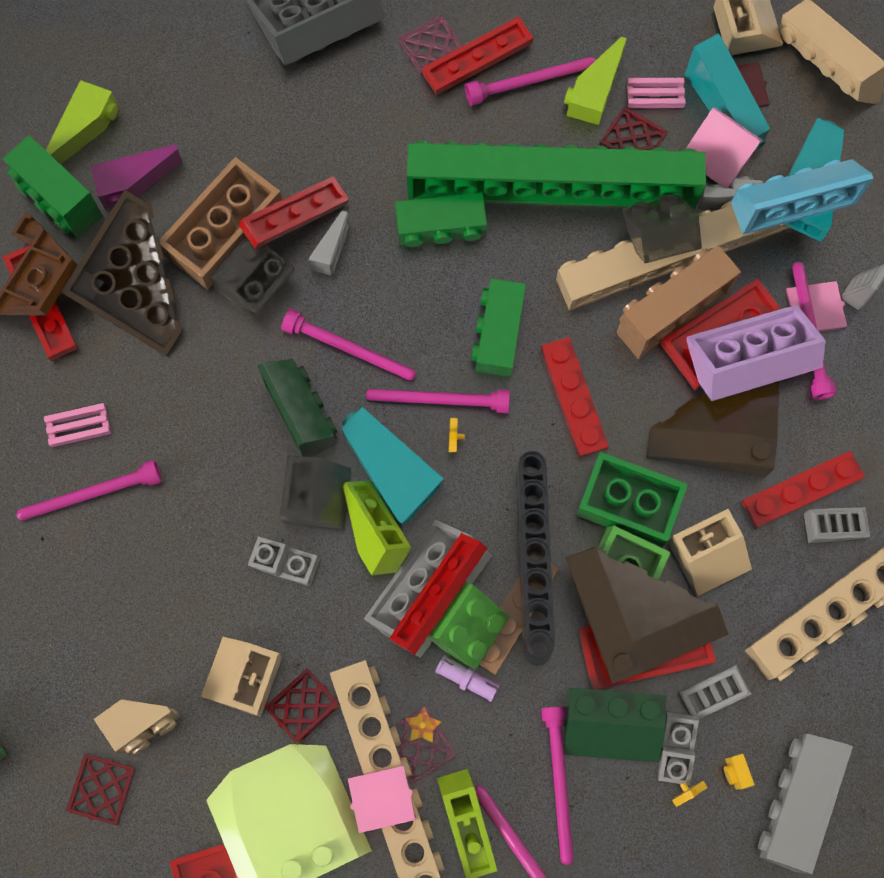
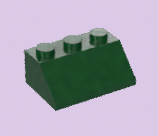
M294 359L266 362L258 365L257 367L264 385L303 460L335 445L334 434L338 433L331 417L324 418L320 410L324 407V404L318 392L311 393L306 383L311 380L304 366L297 367Z
M570 687L567 690L566 696L567 719L565 720L564 755L659 762L665 732L667 695Z

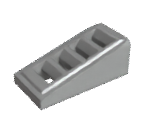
M341 211L308 260L311 270L331 276L334 274L350 228L348 212Z
M884 264L853 277L841 295L842 301L857 310L862 309L884 281Z
M866 507L812 509L804 513L808 544L870 538ZM858 515L860 531H855L852 516ZM846 516L848 532L843 530L841 517ZM835 517L837 532H832L830 518ZM821 518H824L826 533H821L819 522Z
M737 664L679 692L690 715L698 716L699 719L751 695V691ZM730 675L739 689V692L735 694L726 679ZM721 682L728 696L727 698L722 699L714 683ZM707 686L716 701L713 705L710 704L703 690ZM695 692L698 693L705 707L701 711H699L691 695Z

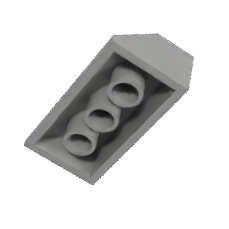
M434 520L367 613L364 620L387 637H390L459 535L463 533L467 536H472L438 520ZM487 550L465 582L473 584L492 557ZM426 638V641L415 655L421 658L432 641Z
M811 734L799 735L798 739L794 738L788 753L792 757L789 768L783 770L779 779L778 786L782 788L779 799H774L769 810L768 817L772 819L768 831H763L759 840L758 849L762 850L760 858L794 872L813 874L853 746Z

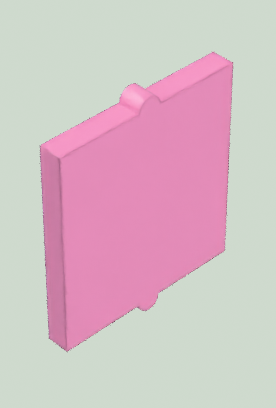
M837 281L808 285L818 332L846 328L847 323L843 310L845 302L841 301ZM796 287L786 288L789 307L798 305L800 308Z
M404 766L348 779L353 802L350 804V808L355 811L359 833L415 820L410 797L413 791L408 788Z

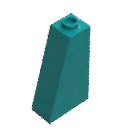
M718 33L694 46L685 77L709 111L714 107L762 140L755 150L757 151L766 143L765 139L770 131V127L723 39Z
M817 118L788 176L795 175L796 172L804 168L811 167L814 170L823 167L833 160H841L845 130L839 128L832 121ZM833 211L792 221L784 225L822 242L831 228Z
M361 407L357 413L352 411L343 420V427L341 428L343 437L397 525L403 530L444 486V478L367 410Z

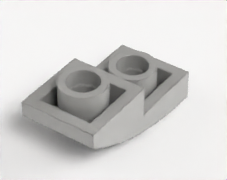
M745 176L734 178L730 188H725L722 185L705 186L699 200V209H721L724 204L732 201L739 187L748 183L758 185L763 183V181Z
M258 536L248 566L276 577L311 587L321 558L311 553L290 548L286 544Z
M666 711L658 781L677 784L686 782L687 785H690L695 761L694 747L699 725L698 716Z

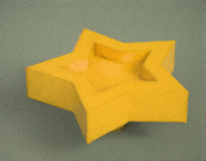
M450 418L449 452H457V440H465V434H457L458 418Z
M425 707L417 717L405 718L412 728L410 741L424 738L433 743V731L442 723L441 721L430 718Z
M704 781L690 788L684 782L680 784L684 792L675 796L672 801L677 808L686 801L696 797L708 787Z

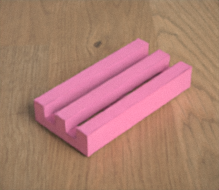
M627 78V108L685 107L684 78ZM633 96H677V98H633Z
M104 403L44 416V421L47 425L46 432L49 436L48 443L51 448L111 434ZM95 414H100V416L54 426V424L74 420ZM99 423L103 425V427L56 437V433Z

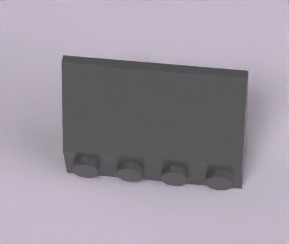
M246 0L248 7L271 47L284 65L295 63L314 51L323 50L327 45L340 39L348 38L352 33L365 27H371L377 21L385 18L380 0Z

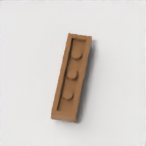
M535 553L530 557V559L535 561L543 559ZM551 564L553 581L559 568ZM520 575L500 606L510 617L478 665L494 676L522 632ZM538 581L528 583L529 587L534 591L544 589V586Z

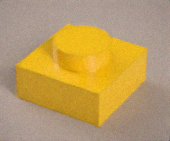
M743 753L725 758L727 766H724V772L730 785L734 784L736 790L755 785Z

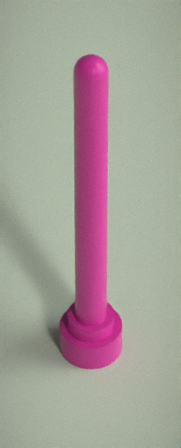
M588 57L489 84L478 83V81L466 83L465 92L470 106L483 103V100L492 94L586 70L596 61V58Z
M796 262L793 264L792 270L800 308L817 329L803 263ZM823 360V368L814 370L815 379L812 380L811 391L815 400L827 399L837 395L835 382L831 381L830 376H827Z
M290 308L284 317L281 330L293 335L294 333L300 334L302 332L407 380H413L416 377L414 369L307 322L306 318L299 311Z
M369 389L366 392V398L369 401L491 407V410H497V413L509 414V389H498V392H491V395Z
M153 459L142 463V467L137 468L136 472L21 508L17 511L16 515L19 520H27L142 483V485L148 484L149 486L162 483L161 473L157 462Z
M567 707L541 708L542 721L546 722V727H549L560 859L564 865H570L573 862V848L562 726H565L564 720L567 719Z
M480 785L476 786L474 789L478 802L530 877L547 878L486 789Z

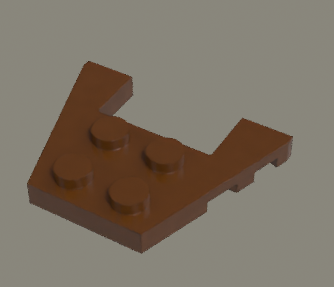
M25 212L11 234L18 240L30 244V246L0 291V315H47L78 265L36 219Z

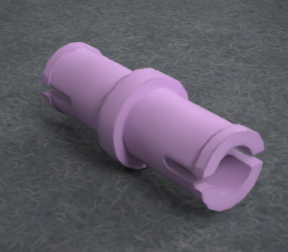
M446 655L442 657L435 673L459 684L460 689L464 691L469 689L490 702L493 701L501 685L480 675L472 667L467 668Z

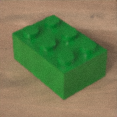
M30 135L2 158L9 168L6 173L15 182V187L25 197L30 196L35 201V206L45 216L49 214L55 220L54 224L65 235L70 232L76 239H79L103 217L91 193Z
M600 452L576 516L604 527L616 526L663 548L670 538L688 484Z

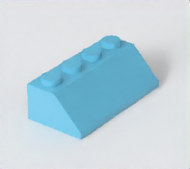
M853 159L843 162L833 160L823 167L814 170L808 167L799 170L795 175L787 177L777 175L758 185H755V183L745 184L738 188L731 204L741 232L744 235L855 205L874 178L871 172Z

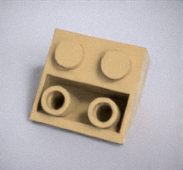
M770 0L715 1L713 8L721 36L731 55L782 46L783 42Z
M729 509L673 535L667 542L696 597L752 570L744 536Z
M222 637L201 697L261 717L282 656L277 652L251 643Z
M121 699L94 718V721L115 752L128 755L132 752L134 755H137L150 745L148 740L158 733L161 736L165 735L177 726L175 721L181 715L177 710L167 706Z

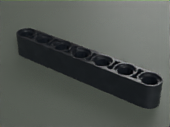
M527 451L519 459L516 474L523 653L527 662L540 666L549 661L555 646L546 460L541 453ZM534 466L538 471L530 473L524 467ZM527 494H535L540 500L532 502L525 496ZM534 522L537 523L541 527V529L538 531H532L528 529L526 524ZM533 551L538 552L543 559L535 561L530 559L527 554ZM538 581L544 586V589L534 591L529 587L528 583ZM534 611L541 612L545 616V620L536 622L532 620L529 614ZM541 642L546 646L547 651L536 653L531 648V644Z

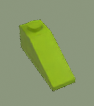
M620 37L577 77L574 88H568L564 104L568 105L567 116L596 125L600 124L627 38Z
M80 80L46 148V151L58 163L63 164L105 131L110 120L113 121L118 113V104L112 91Z
M370 480L345 482L343 488L360 557L371 575L397 573L411 549L409 542Z
M468 769L437 778L465 877L478 878L497 872L482 813Z

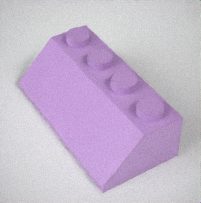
M798 305L687 336V344L698 382L711 401L823 368L826 340Z

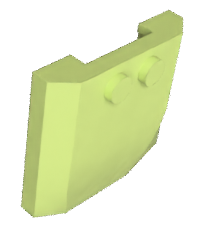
M289 744L230 771L206 800L238 878H317L372 851L364 832L359 833L355 811L350 808V799L325 745Z

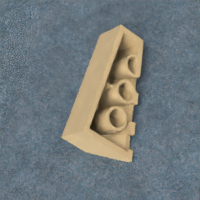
M811 0L802 1L782 15L780 35L786 43L794 46L806 60H810L815 64L824 76L830 77L840 86L844 93L850 94L858 102L871 104L880 102L884 85V60Z

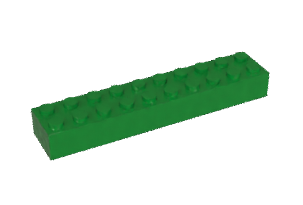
M428 141L408 143V200L483 192L484 203L696 209L706 186L705 152H697L694 149L667 151L664 148L638 150L634 147L608 149L604 146L578 148L574 145L558 148L549 147L544 144L524 147L514 143L505 144L504 146H491L488 143L461 145L458 142L431 144Z

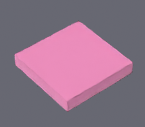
M714 107L686 149L705 152L706 175L719 185L730 188L733 179L737 178L762 140Z

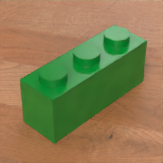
M483 192L395 201L399 245L417 247L426 242L446 244L455 239L475 241L486 236L487 222Z
M491 278L489 288L483 287L481 305L486 306L485 315L478 316L476 333L481 334L480 344L474 343L471 361L477 362L476 372L511 377L526 284Z

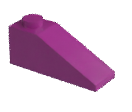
M174 144L91 165L97 195L104 209H113L124 189L139 197L182 163V159L177 145Z

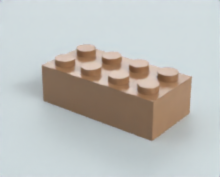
M234 157L160 238L163 256L208 290L250 243L238 225L241 219L281 201L280 190L238 158Z
M719 245L710 251L707 248L703 249L693 258L694 262L688 267L681 265L671 273V279L666 283H656L646 292L648 296L641 301L634 299L623 308L624 313L619 319L620 323L616 333L637 359H640L659 345L662 339L695 319L730 293L741 271Z

